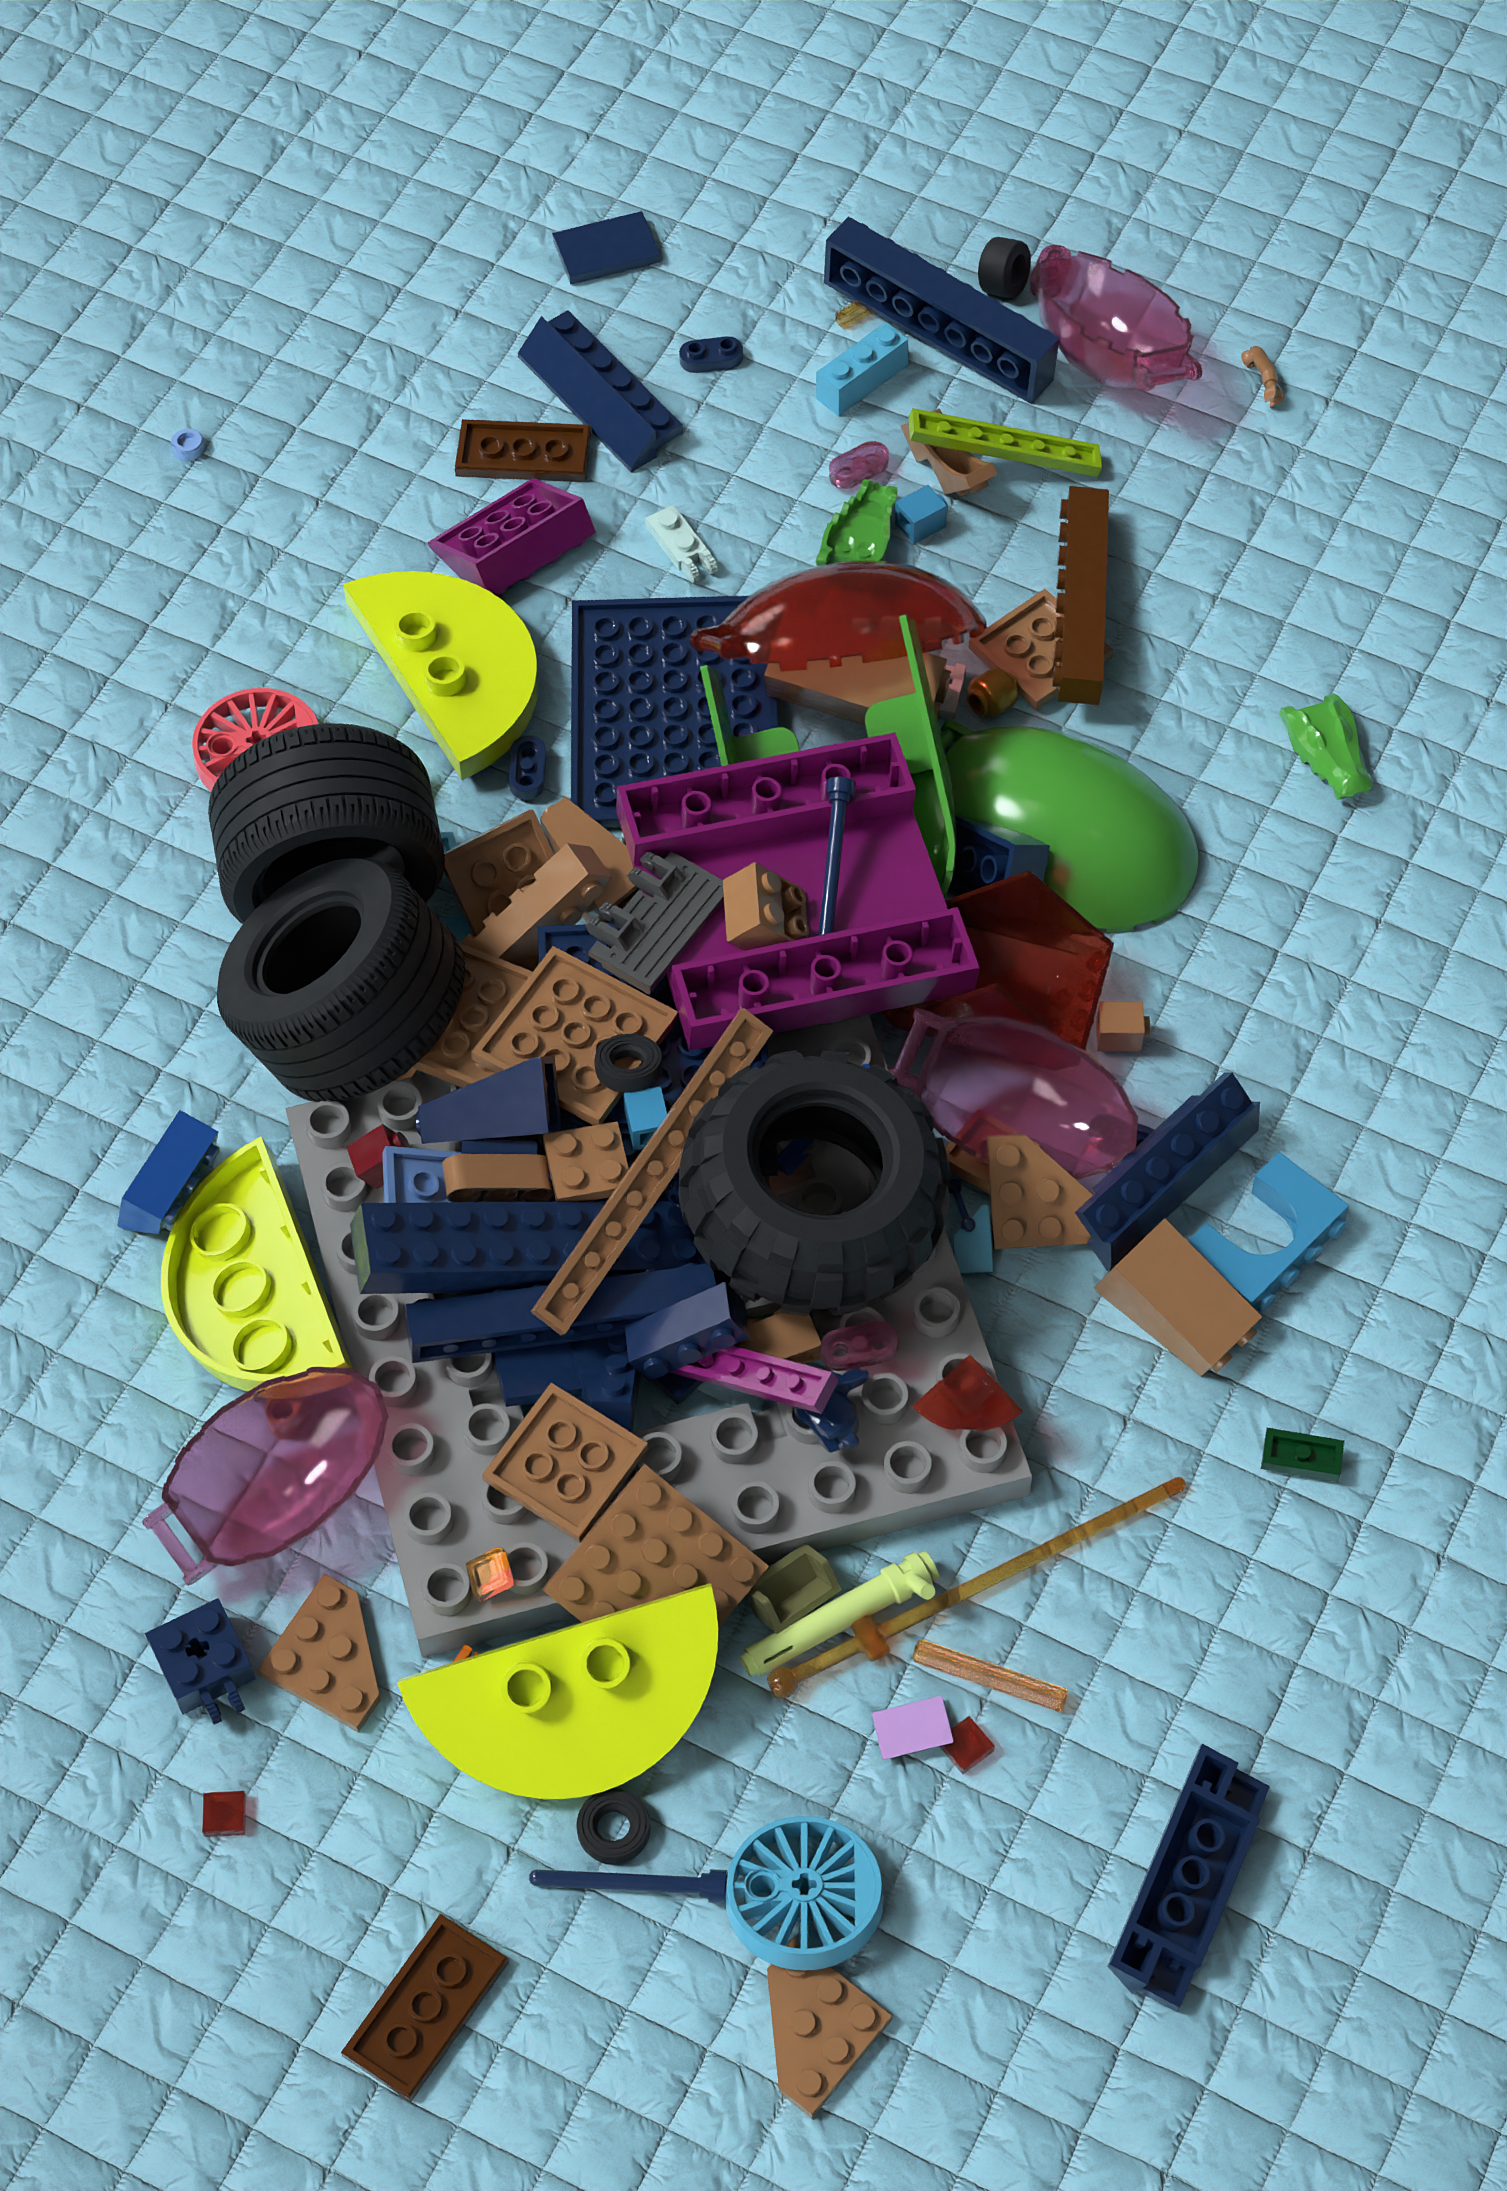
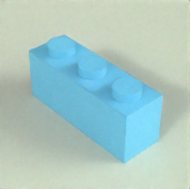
M887 322L883 323L816 372V399L837 416H840L908 366L909 339Z

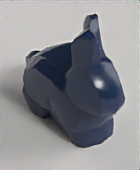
M855 1368L848 1370L843 1375L832 1372L839 1381L822 1414L793 1407L797 1418L801 1422L807 1423L817 1435L821 1445L829 1453L836 1452L841 1448L854 1449L859 1445V1438L856 1435L859 1427L856 1404L847 1395L850 1390L867 1382L870 1376L867 1370Z

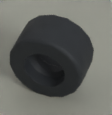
M1004 237L992 238L985 245L979 260L978 280L982 291L1005 298L1017 297L1024 290L1030 274L1031 254L1028 245L1023 241Z

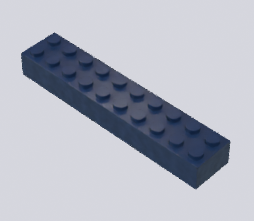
M607 1201L361 1203L350 1223L359 1293L492 1292L499 1288H508L510 1290L529 1288L537 1283L549 1285ZM656 1201L605 1277L613 1273H623L626 1275L641 1273L650 1268L664 1270L679 1268L688 1263H698L700 1265L707 1263L693 1243L695 1236L691 1228L684 1221L681 1209L674 1206L670 1201ZM718 1269L713 1271L716 1285L723 1282L729 1284L731 1277L724 1271L720 1272Z

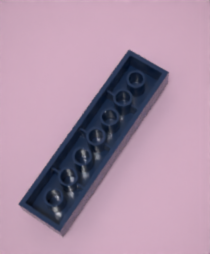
M849 216L826 239L824 284L1030 404H1033L1054 381L1060 338L1050 330L1040 327L1028 320L1024 315L1014 312L996 299L986 296L974 289L970 284L960 281L948 274L944 269L934 266L922 259L918 254L906 250L893 240L880 235L867 225Z

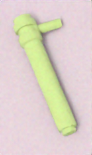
M922 1551L919 1554L912 1552L902 1558V1563L898 1565L892 1563L880 1570V1575L803 1616L780 1633L774 1632L744 1649L745 1653L739 1656L745 1671L750 1677L755 1674L760 1677L895 1602L901 1604L912 1598L913 1593L926 1600L931 1599L935 1595L933 1581L939 1578V1573L933 1560L926 1551Z

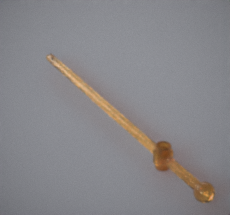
M1175 1477L882 1624L875 1623L872 1615L864 1616L851 1625V1629L855 1634L852 1639L792 1669L784 1666L773 1669L767 1677L768 1685L775 1697L787 1698L795 1693L798 1683L858 1653H865L870 1662L876 1661L891 1651L886 1643L888 1638L1182 1492L1186 1482L1181 1477Z

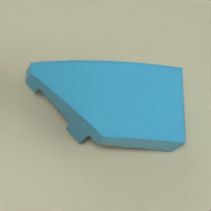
M982 1205L971 1217L976 1223L975 1229L971 1232H966L961 1228L953 1236V1253L961 1275L993 1273L988 1205Z

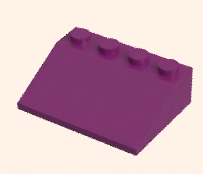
M532 478L427 543L430 549L461 579L474 583L498 597L504 594L507 588L517 581L530 578L538 568L557 561L560 555L567 550L583 545L586 539L595 534L596 531L583 498Z

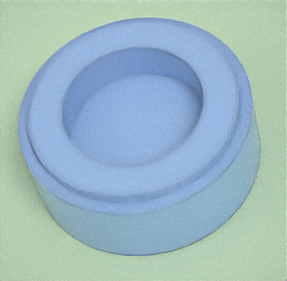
M195 429L180 430L171 439L173 453L180 460H195L205 451L203 435Z

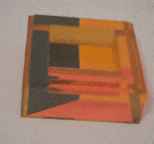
M499 1546L465 1563L474 1599L480 1602L515 1586L506 1550Z

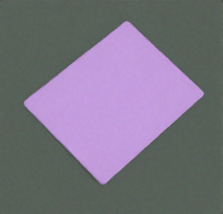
M942 1696L872 1713L883 1760L953 1743Z

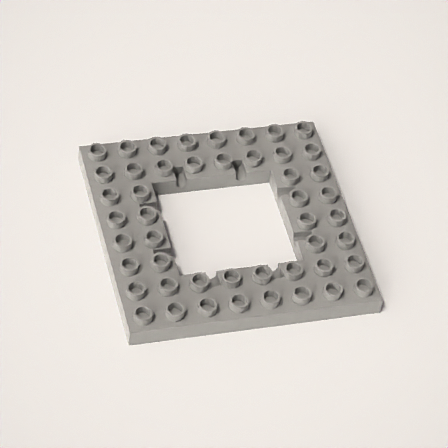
M869 1014L774 1033L767 1040L768 1059L772 1055L794 1050L801 1053L803 1057H820L823 1050H830L849 1054L848 1062L860 1066L866 1063L871 1066L875 1063L889 1071ZM429 1074L393 1081L372 1093L351 1100L329 1102L328 1100L326 1102L312 1101L285 1108L342 1339L356 1374V1378H353V1383L422 1658L462 1648L463 1645L470 1646L574 1618L575 1616L542 1589L580 1543L483 1481V1472L524 1419L521 1405L505 1406L492 1353L412 1363L406 1329V1304L414 1303L423 1298L433 1300L452 1298L457 1294L359 1293L350 1223L361 1203H384V1185L376 1189L359 1179L355 1174L346 1147L381 1124H384L396 1133L401 1132L407 1138L411 1148L461 1152L462 1140L421 1143V1136L416 1129V1117L419 1114L418 1106L461 1088ZM543 1134L485 1138L488 1140L536 1141L542 1146L541 1155L546 1156ZM793 1139L776 1144L777 1156ZM814 1139L801 1153L810 1154L792 1174L786 1175L778 1170V1176H763L771 1191L780 1200L796 1210L813 1215H837L853 1210L863 1204L878 1187L873 1174L859 1158L838 1145L826 1141L820 1142L818 1139ZM943 1228L941 1237L929 1260L924 1262L913 1274L911 1281L892 1295L882 1300L880 1297L873 1298L867 1301L864 1308L833 1316L827 1309H810L809 1315L822 1343V1358L826 1370L843 1375L848 1370L860 1368L861 1370H867L870 1375L866 1383L850 1390L847 1395L856 1404L859 1427L856 1435L859 1438V1445L856 1448H841L836 1452L829 1453L821 1445L817 1435L807 1423L801 1422L797 1418L794 1406L776 1401L772 1407L764 1411L752 1412L748 1402L633 1432L634 1435L648 1443L649 1449L596 1522L644 1464L768 1566L775 1564L804 1543L817 1552L1030 1496L1032 1474L945 1228ZM505 1553L513 1585L483 1599L475 1567Z

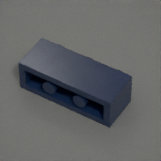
M726 1282L625 1326L628 1362L648 1382L749 1338L745 1303Z

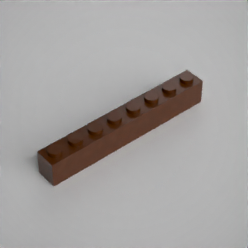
M1069 486L1067 499H1061L1059 519H1065V522H1060L1058 542L1064 543V546L1059 545L1057 566H1063V569H1058L1056 589L1062 590V593H1057L1055 613L1061 614V617H1056L1054 637L1060 638V642L1055 641L1053 662H1059V666H1054L1052 687H1058L1059 702L1099 705L1104 681L1108 489Z

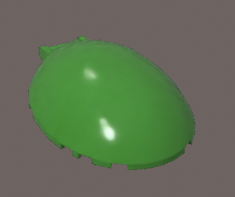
M947 720L942 725L940 736L944 751L951 742L955 743L945 755L949 765L955 815L965 816L1030 835L1050 845L1049 860L1045 869L1042 896L1039 901L1037 914L1023 915L1052 925L1053 921L1074 926L1073 931L1084 932V928L1106 929V934L1131 932L1134 926L1150 921L1154 925L1172 915L1189 897L1196 882L1199 865L1197 841L1188 820L1178 805L1143 771L1119 755L1097 744L1060 731L1027 726L995 727L972 731L952 720Z

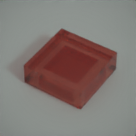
M970 1716L951 1729L953 1743L939 1746L962 1775L993 1753L995 1749L993 1743Z
M245 1791L204 1793L202 1824L204 1837L245 1835Z

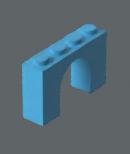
M1278 1152L1255 1175L1251 1194L1287 1222L1293 1234V1240L1287 1247L1272 1254L1259 1255L1249 1253L1235 1246L1207 1223L1188 1240L1256 1311L1259 1310L1261 1313L1272 1304L1276 1297L1275 1293L1282 1286L1288 1288L1298 1277L1299 1269L1306 1262L1312 1264L1322 1253L1323 1245L1330 1238L1337 1239L1348 1225L1346 1216L1349 1205L1281 1152Z

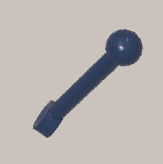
M958 1179L949 1180V1193L953 1194L961 1214V1228L966 1232H971L975 1229L976 1223L974 1219L969 1217L960 1194L962 1190L961 1182Z

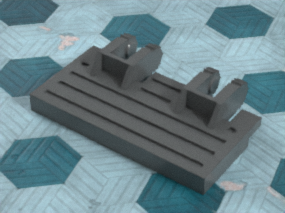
M648 851L640 859L642 866L660 877L661 880L646 871H642L638 867H634L627 876L630 882L642 891L638 890L624 909L616 905L614 906L609 902H605L599 908L601 916L620 928L619 931L593 917L585 925L591 935L612 947L609 948L596 941L588 951V956L602 963V968L648 995L653 992L672 968V965L676 963L724 903L723 880L673 851H670L665 859Z

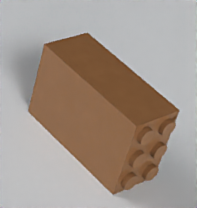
M785 609L764 674L766 695L865 726L866 712L873 704L916 693L906 646ZM922 651L938 722L940 705L944 703L948 691L951 671L946 669V658Z

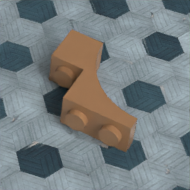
M940 409L931 411L942 414ZM909 422L900 426L916 462L928 459L945 495L957 492L959 497L969 492L971 494L989 486L987 480L998 475L993 462L981 461L970 452L910 441Z

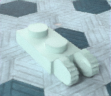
M674 505L645 518L646 528L678 570L681 569L692 583L700 580L699 570L694 565L697 561L702 564L710 575L718 571V565L714 557Z

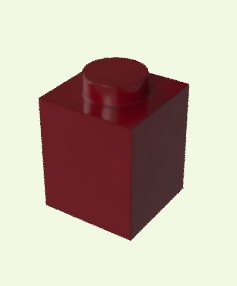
M381 1124L346 1147L356 1176L376 1189L384 1185L382 1153L385 1147L411 1148L407 1138L401 1132L396 1133L384 1124Z

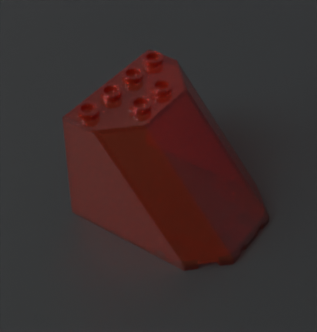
M1030 870L945 900L948 909L958 907L980 967L976 989L961 995L881 1011L886 1016L885 1019L894 1028L1055 1070L1082 1062L1091 1027L1094 1023L1099 998L1102 994V987L1110 964L1114 943Z

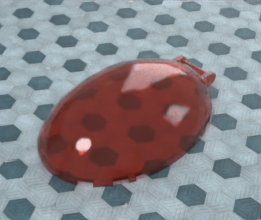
M851 561L806 568L770 582L742 602L720 625L695 630L690 636V644L697 651L717 652L724 659L731 660L749 657L750 663L754 664L779 663L780 672L807 670V661L829 659V667L832 668L841 667V658L861 655L862 663H870L908 656L899 616L908 615L915 621L922 653L942 649V640L952 638L953 644L964 643L963 634L968 632L970 638H977L985 633L984 629H987V623L978 607L959 587L932 572L913 565L891 561Z

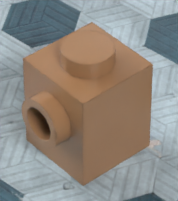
M1099 1001L1096 1016L1097 1051L1141 1052L1143 1039L1150 1037V1016H1144L1143 1002Z

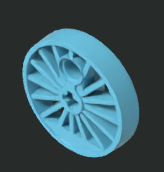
M795 1816L767 1824L743 1842L729 1867L725 1899L731 1927L738 1939L749 1951L772 1965L785 1969L807 1971L839 1964L855 1955L868 1943L875 1933L882 1916L884 1893L877 1860L868 1845L856 1833L842 1824L825 1818ZM800 1836V1868L786 1838ZM809 1836L823 1838L809 1867ZM776 1842L786 1864L766 1846ZM833 1842L843 1846L824 1863ZM755 1855L768 1868L748 1861ZM854 1856V1864L841 1868ZM739 1875L745 1876L744 1882H737ZM759 1892H767L771 1895L767 1897H757L755 1894ZM735 1898H744V1905L737 1907ZM839 1912L855 1917V1926ZM823 1917L845 1937L834 1942ZM751 1918L759 1921L752 1928L746 1922V1920ZM809 1921L813 1922L822 1941V1947L809 1948ZM779 1922H783L775 1942L764 1938ZM796 1922H800V1948L786 1947L785 1945Z

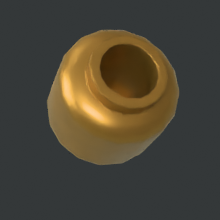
M994 667L971 680L968 686L967 701L970 708L977 715L992 719L1015 706L1018 700V682L1011 673H1007L1000 668Z

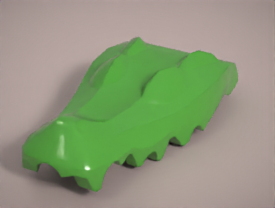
M863 479L856 496H851L848 502H844L841 512H836L831 522L827 524L821 548L816 557V565L827 568L829 564L860 572L861 578L871 579L881 567L888 549L892 508L897 498V487L890 485L881 486L877 482Z
M1335 693L1324 697L1323 703L1298 710L1293 706L1281 708L1279 714L1286 726L1294 752L1299 754L1302 763L1308 762L1310 764L1312 773L1318 774L1321 781L1327 780L1328 784L1332 786L1337 800L1353 797L1357 793L1362 792L1365 794L1368 791H1372L1373 782L1364 764L1355 719L1350 708Z

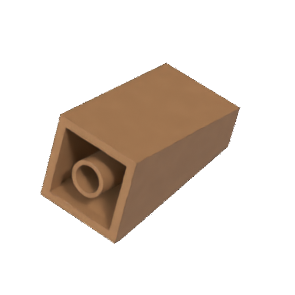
M564 797L557 804L550 805L540 817L541 827L554 855L566 843L590 846L612 878L603 888L601 895L594 899L584 911L582 917L586 923L592 917L599 919L601 922L610 923L601 916L599 908L605 902H609L614 906L616 905L624 909L638 890H640L639 887H635L630 882L627 876L633 869L628 848L567 797Z
M1165 1218L1094 1287L1103 1298L1200 1376L1211 1368L1217 1373L1233 1357L1228 1351L1236 1343L1242 1348L1257 1333L1253 1326L1262 1318Z

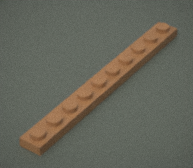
M745 1008L738 1011L531 1310L533 1315L560 1335L566 1334L680 1168L681 1156L689 1129L700 1109L711 1097L714 1099L718 1095L719 1088L729 1078L746 1066H750L772 1034V1029Z

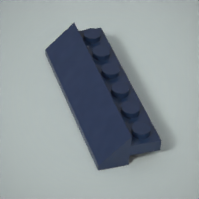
M569 310L548 322L541 316L518 351V358L584 425H591V432L630 472L657 458V448L683 433V424Z
M1224 1072L1201 1095L1190 1096L1092 1188L1095 1194L1075 1212L1091 1236L1087 1243L1107 1271H1111L1164 1218L1166 1219L1258 1132L1260 1102H1252L1233 1072Z
M1204 1744L1199 1746L1107 1966L1131 1994L1138 1991L1174 2011L1181 2007L1194 1972L1202 1965L1261 1818L1258 1815L1270 1788L1269 1785L1238 1770V1762Z

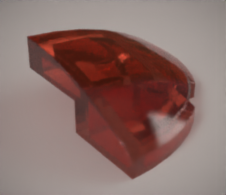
M971 1355L966 1357L942 1381L940 1380L912 1406L928 1421L953 1431L957 1428L977 1429L978 1432L988 1431L1007 1424L1023 1412Z

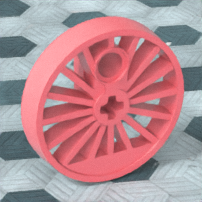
M251 688L225 696L206 710L195 727L192 748L198 777L203 785L212 792V788L218 779L214 774L220 776L224 769L243 751L274 734L297 727L319 724L315 714L301 699L282 690ZM257 707H266L259 725ZM250 708L252 728L241 714V710ZM277 708L283 709V710L274 718L275 713H276V711H277ZM231 715L238 726L225 718ZM214 727H216V728L220 729L221 731H216V730H212V729H213ZM210 759V761L203 764L202 760Z

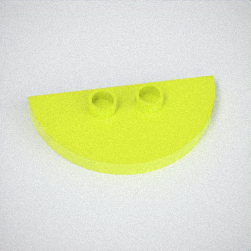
M416 571L376 574L343 584L347 605L461 780L480 772L504 755L526 729L533 715L539 691L534 644L529 631L516 612L492 592L474 583L444 574Z
M260 1136L220 1163L199 1184L179 1213L170 1232L161 1266L162 1301L171 1328L180 1342L195 1360L214 1377L230 1386L247 1392L276 1396L301 1395L337 1386L356 1378V1374L274 1154Z
M709 1583L403 1677L398 1680L397 1684L406 1707L426 1739L443 1757L475 1780L504 1792L537 1799H567L600 1793L624 1784L656 1764L682 1738L700 1711L710 1687L718 1651V1619L712 1585Z

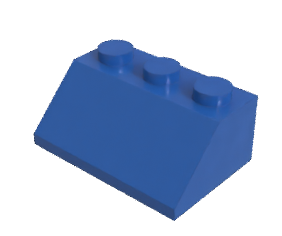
M179 1110L123 1195L117 1226L124 1230L159 1234L165 1223L171 1226L182 1208L178 1203L184 1194L191 1196L199 1184L201 1176L197 1174L202 1166L205 1164L209 1167L215 1160L220 1150V1147L216 1145L219 1131Z

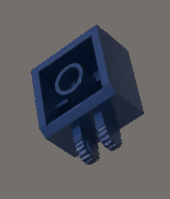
M219 1598L145 1633L182 1715L204 1705L215 1725L222 1721V1714L218 1705L213 1700L226 1693L228 1694L229 1703L236 1713L245 1710L236 1689L255 1680L256 1677Z

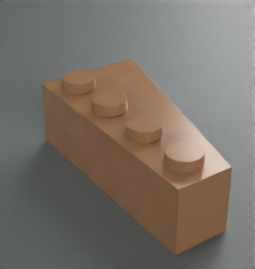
M566 843L533 874L536 879L533 884L526 885L521 889L518 888L509 897L512 903L499 915L494 912L491 913L483 921L486 927L476 937L469 934L461 943L533 972L539 964L537 926L575 925L580 921L582 914L593 900L601 895L603 888L612 876L590 846Z

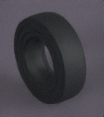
M620 1034L610 1037L598 1047L595 1054L594 1062L597 1078L604 1086L617 1092L632 1093L647 1089L659 1080L662 1073L663 1057L661 1050L653 1040L643 1035ZM624 1057H635L643 1061L641 1066L634 1069H622L616 1067L614 1063L616 1060Z
M611 1788L593 1794L585 1801L577 1817L576 1829L579 1842L589 1856L605 1864H622L635 1858L644 1849L649 1840L651 1824L647 1808L636 1795L623 1789ZM610 1812L623 1814L630 1823L628 1833L616 1841L603 1838L597 1829L599 1820Z

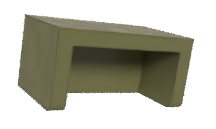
M804 1543L767 1568L745 1596L755 1617L778 1634L842 1589L828 1560Z

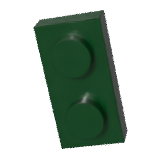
M1266 1428L1260 1469L1338 1482L1345 1440Z

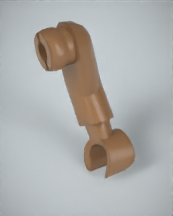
M1250 347V350H1246L1241 354L1242 361L1247 368H1252L1256 365L1262 374V382L1266 388L1264 400L1265 403L1270 401L1271 408L1281 403L1285 398L1284 392L1279 386L1277 370L1261 347Z

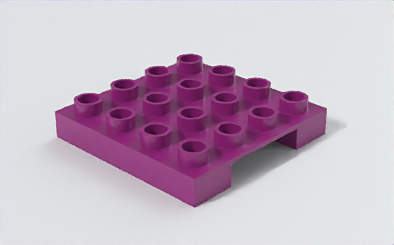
M896 732L617 786L616 812L633 868L638 867L642 871H646L661 880L660 877L645 869L640 859L647 851L663 859L666 858L670 851H673L724 880L756 862L804 889L806 896L808 938L743 951L727 942L723 903L676 963L672 965L666 976L689 1051L715 1046L738 1011L743 1008L772 1029V1034L975 992L980 967L958 907L948 909L913 812L916 788ZM831 777H846L856 782L855 798L851 800L850 805L846 806L833 933L818 936L832 804L829 803V798L826 796L827 779Z

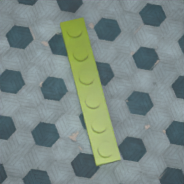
M912 408L909 415L910 441L1093 477H1098L1102 469L1099 444Z

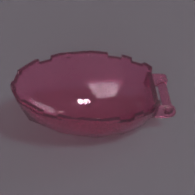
M1051 250L1048 252L1047 258L1042 261L1037 259L1033 280L1040 322L1045 329L1050 330L1060 338L1058 348L1069 364L1101 385L1118 389L1149 391L1153 390L1157 385L1184 379L1195 381L1201 378V364L1188 353L1194 335H1191L1190 332L1192 325L1189 318H1183L1178 313L1180 307L1168 294L1141 275L1129 269L1122 273L1111 267V260L1078 251L1077 256H1061L1060 250Z
M919 1008L915 1009L913 1013L914 1023L895 1067L890 1068L889 1072L897 1077L898 1084L914 1090L912 1096L917 1094L932 1114L934 1128L942 1136L961 1146L963 1151L989 1164L987 1136L1026 1134L1033 1142L1040 1144L1039 1147L1075 1179H1082L1112 1170L1128 1153H1131L1136 1148L1138 1115L1122 1084L1085 1050L1041 1024L1002 1014L965 1015L950 1021L929 1011ZM930 1026L938 1031L917 1077L908 1072L927 1028Z
M310 1367L306 1369L307 1371L287 1377L283 1375L263 1382L221 1407L200 1427L201 1430L187 1443L186 1447L183 1446L174 1461L176 1464L163 1486L161 1498L164 1503L148 1514L142 1521L147 1530L151 1529L183 1572L184 1576L182 1579L187 1586L200 1580L218 1565L231 1567L275 1557L316 1534L357 1492L380 1454L389 1417L379 1385L350 1368ZM171 1514L176 1516L205 1556V1559L199 1564L195 1563L166 1523L165 1519Z

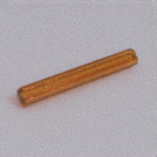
M923 1639L919 1640L914 1648L913 1661L1055 1711H1061L1066 1703L1068 1695L1066 1688Z

